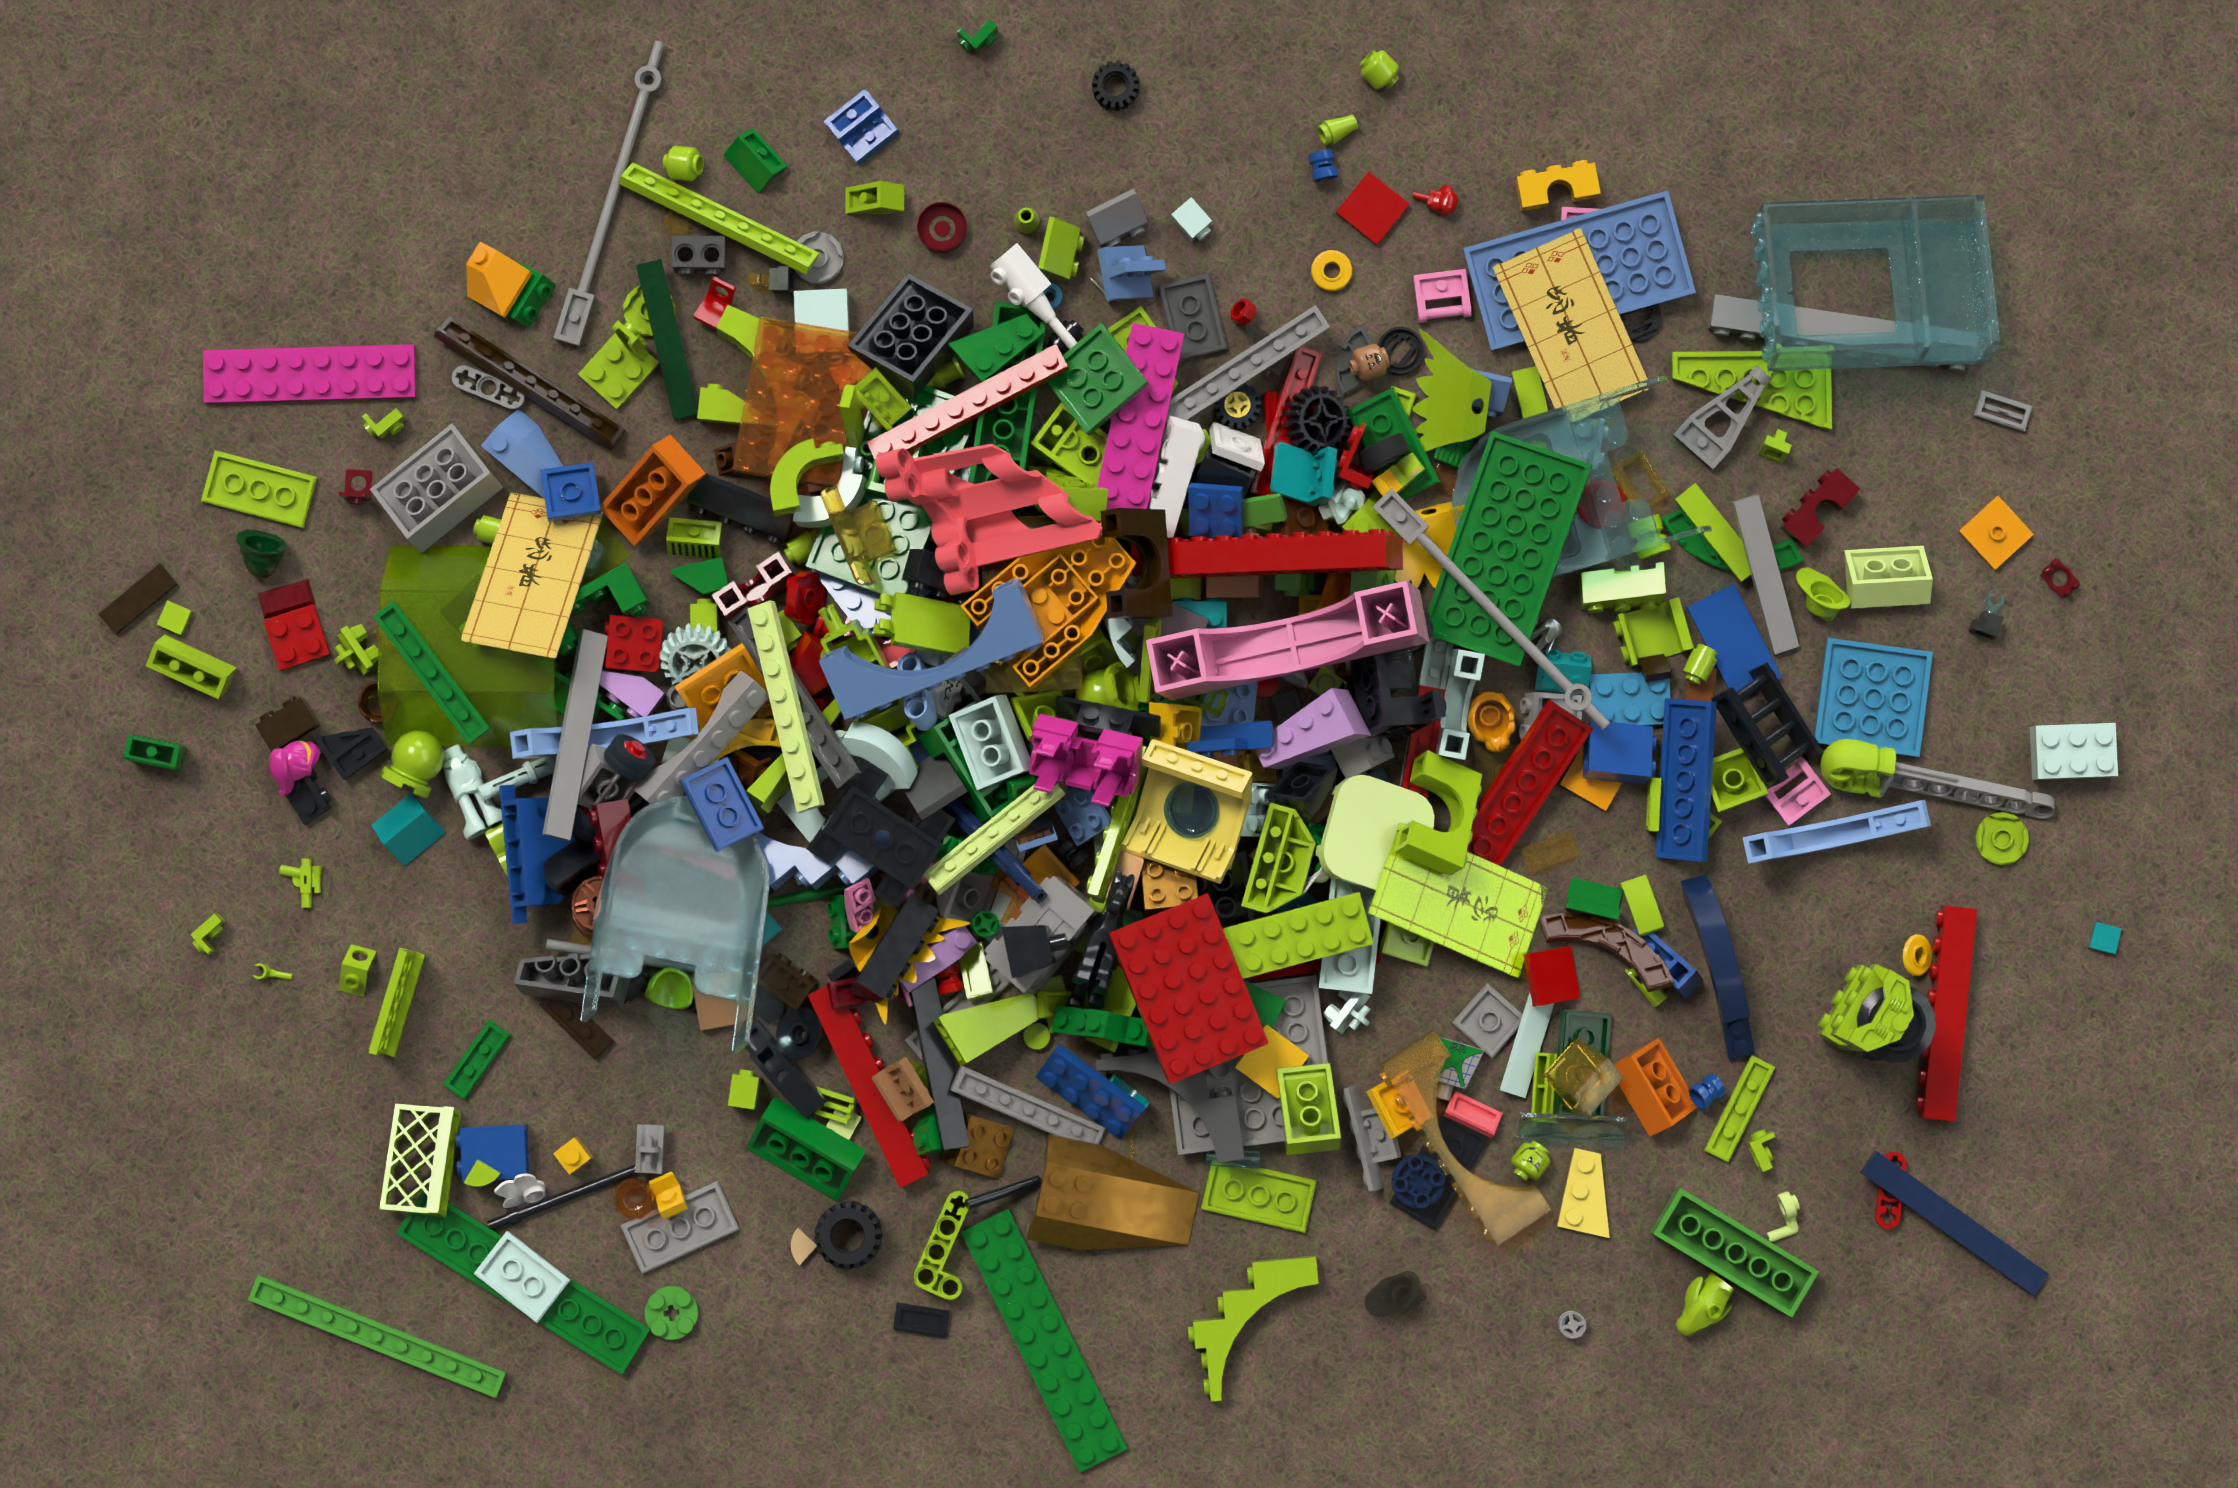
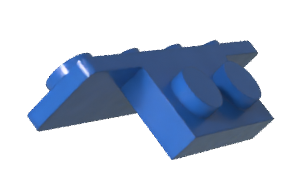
M1259 721L1201 727L1200 741L1187 742V749L1190 752L1212 758L1214 753L1222 752V756L1238 755L1240 750L1272 748L1274 746L1272 721Z

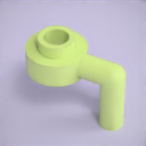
M1788 1191L1777 1195V1201L1787 1226L1767 1233L1771 1243L1794 1235L1799 1231L1796 1217L1800 1206L1796 1196L1790 1195Z

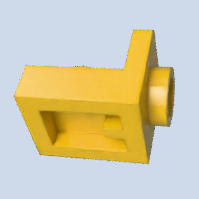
M668 1172L649 1181V1186L655 1195L659 1213L663 1220L688 1209L682 1187L673 1172Z

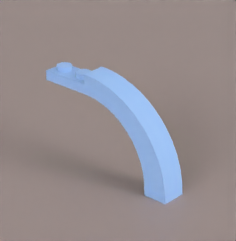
M685 708L639 718L592 724L587 750L592 743L607 748L618 734L629 735L642 742L645 746L698 735L696 708ZM562 727L529 728L510 732L513 759L557 757Z
M1920 800L1836 820L1764 832L1742 838L1748 864L1873 840L1929 827L1931 824L1926 801Z

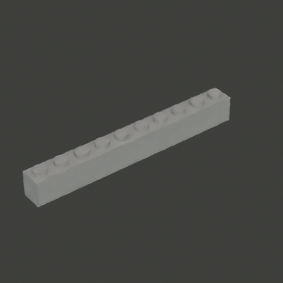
M1716 294L1712 298L1708 329L1714 330L1713 334L1718 336H1729L1730 333L1740 334L1741 339L1755 340L1756 336L1764 337L1767 343L1782 344V340L1790 341L1792 346L1798 348H1808V344L1817 345L1820 351L1834 352V348L1844 349V354L1860 356V352L1871 353V358L1885 360L1887 356L1897 357V362L1911 364L1913 360L1923 361V366L1936 368L1939 367V364L1949 365V370L1965 371V368L1973 365L1977 333Z

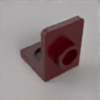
M347 469L345 492H339V496L346 499L347 504L362 505L363 500L371 501L372 471ZM357 475L363 476L366 480L365 488L360 491H356L351 487V480Z

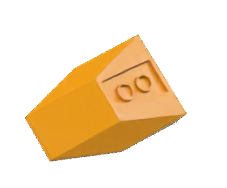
M1101 532L1099 539L1018 557L964 602L961 608L982 632L992 612L994 604L992 592L994 587L1018 577L1020 578L1045 636L1039 648L1030 652H1026L1025 649L1016 652V656L1006 662L1026 686L1033 691L1093 635L1107 612L1106 592L1120 590L1135 567L1136 562L1115 538H1102Z

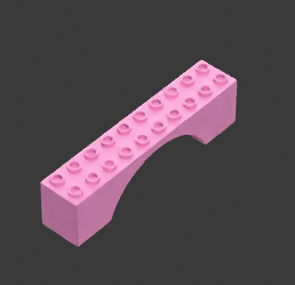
M1406 580L1354 592L1350 597L1334 605L1291 618L1231 628H1197L1146 640L1155 692L1170 700H1177L1430 643L1420 590Z

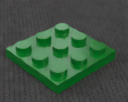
M1100 323L1063 355L1069 370L1046 381L1088 435H1091L1150 385L1103 323Z

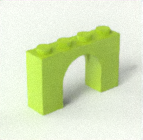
M1429 750L1415 758L1410 782L1437 794L1446 803L1450 812L1451 824L1448 832H1440L1412 820L1400 828L1395 853L1448 876L1462 870L1468 860L1466 852L1473 835L1471 827L1477 815V798L1482 791V785H1480L1482 774Z

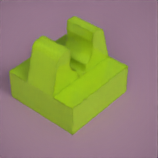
M1777 429L1773 437L1767 435L1760 446L1758 455L1782 464L1792 446L1785 442L1787 432Z

